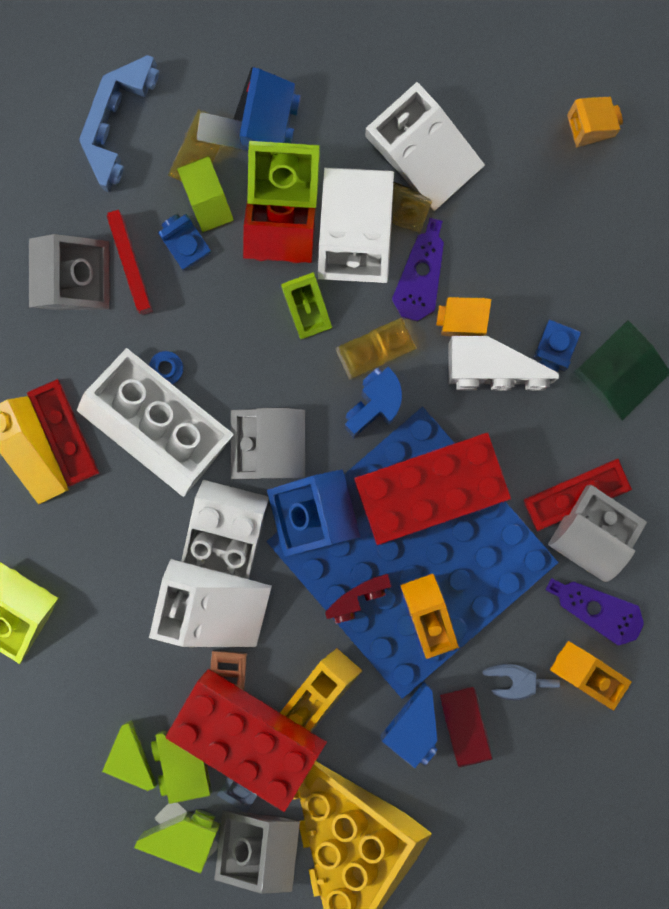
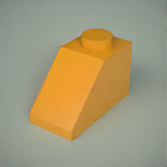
M611 96L577 99L567 114L576 148L616 137L620 131V125H623L621 110L618 105L613 106Z
M448 297L446 305H439L436 326H442L441 335L449 337L485 336L492 299Z
M434 574L400 585L426 659L459 648L445 601Z
M567 641L550 668V671L613 711L632 683V681L570 641Z

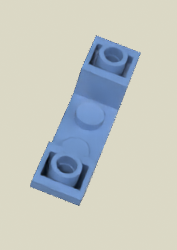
M148 55L103 75L79 138L100 186L107 192H110L113 184L118 185L124 166L120 165L121 159L117 153L100 148L98 145L99 143L104 144L108 137L110 125L107 124L109 115L111 111H117L122 98V93L118 92L119 89L146 97L148 89L153 90L155 88L160 71L156 69L157 65L154 57Z

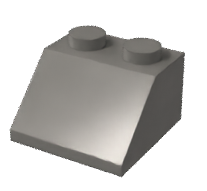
M58 234L29 239V308L49 310L109 309V241Z
M222 810L215 880L261 894L292 892L300 822L274 815Z

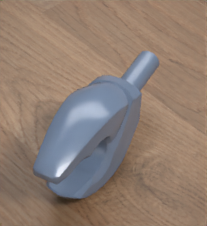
M501 664L483 670V675L509 676L512 679V685L508 689L499 688L491 690L494 695L506 700L516 701L535 695L536 687L560 688V679H536L535 672L516 664Z

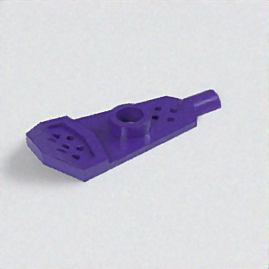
M429 218L426 232L417 236L392 297V302L401 318L418 322L435 311L444 242L439 237L443 222L441 220ZM421 263L429 267V273L425 276L419 275L416 271V267Z
M553 578L550 579L545 589L559 597L561 607L617 646L637 640L644 626L638 605L574 581L564 585ZM592 601L598 602L601 607L600 612L596 615L590 614L587 609L588 604Z

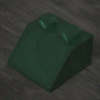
M627 320L574 373L623 421L669 376V369L654 346Z

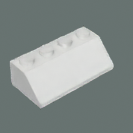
M128 348L84 392L76 410L183 497L204 475L234 435Z

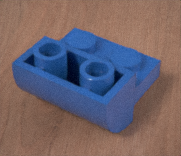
M389 366L383 372L376 368L363 380L362 385L364 388L362 389L361 396L368 404L365 406L360 401L345 417L348 420L345 423V429L353 438L379 416L388 426L397 416L402 401V389L397 376Z

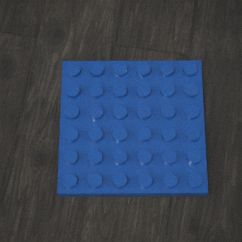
M423 406L344 474L360 533L359 538L287 557L283 555L278 532L266 541L325 610L353 587L388 573L391 587L384 589L386 596L368 601L365 600L364 595L357 596L361 610L354 612L356 618L337 624L402 699L559 563L506 501L376 545L354 478L455 444ZM434 574L445 601L459 648L426 659L400 585Z

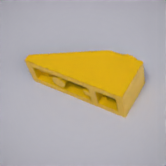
M29 397L12 398L1 402L0 454L38 504H42L69 491Z
M336 648L319 662L280 713L312 732L362 673V670Z

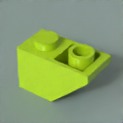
M166 730L159 731L155 735L156 741H151L154 761H161L163 775L158 776L161 796H167L169 804L210 796L213 791L207 764L165 738L168 733Z

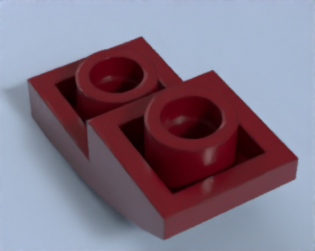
M388 573L362 582L347 591L325 611L326 618H334L335 624L355 619L354 612L361 610L357 596L364 595L366 601L386 596L384 589L391 587Z
M470 687L440 695L458 767L461 768L493 760L475 688Z

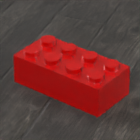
M488 432L354 478L376 545L511 499Z
M210 669L197 681L165 736L167 740L283 812L288 808L327 743Z

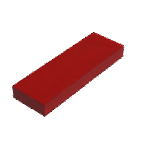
M119 209L109 212L106 216L136 309L141 315L154 312L123 215Z
M56 379L27 392V396L31 401L67 487L100 474L60 380Z
M615 459L523 499L535 530L539 531L562 521L564 516L569 515L587 485L594 486L612 499L631 491L632 488L619 459Z

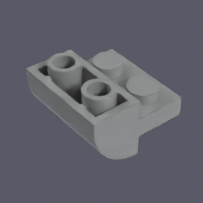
M290 408L231 410V432L234 434L231 438V479L305 478V410Z
M587 485L571 513L563 517L548 546L598 579L607 582L616 577L635 553V550L632 548L647 522L594 486Z

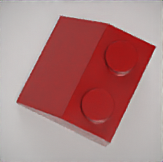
M246 204L243 228V258L258 261L275 260L289 261L291 263H312L316 208Z

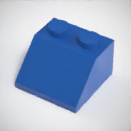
M253 67L239 134L243 150H249V141L292 144L294 128H289L291 115L297 116L301 95L295 94V83Z
M343 469L313 475L267 490L284 557L360 537Z
M425 682L420 685L380 735L385 745L414 768L419 763L425 766L438 750L435 745L438 740L433 692Z

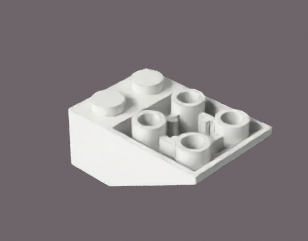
M418 82L366 127L365 137L434 212L485 166L443 109Z
M324 168L318 279L387 283L390 263L394 171Z
M452 336L448 343V384H456V390H477L479 384H491V390L507 391L512 390L515 384H525V390L542 391L559 379V373L489 336Z
M203 480L195 497L181 562L249 580L269 497Z
M170 559L162 578L149 638L181 647H256L272 586Z

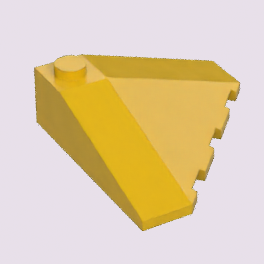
M315 761L293 800L300 799L304 820L299 821V829L303 847H310L315 868H311L308 871L314 897L321 895L323 909H382L415 863L432 835L430 831L405 812Z

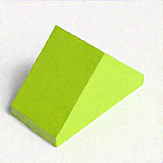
M209 156L177 168L202 233L234 221Z
M314 272L281 284L282 292L300 340L333 328Z
M131 720L121 726L102 772L149 791L156 787L157 782Z

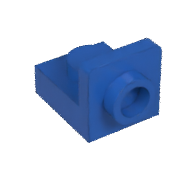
M176 214L162 223L163 229L158 234L183 271L212 253L187 214L182 217Z
M549 319L533 359L557 373L559 370L565 372L569 368L570 359L581 332Z

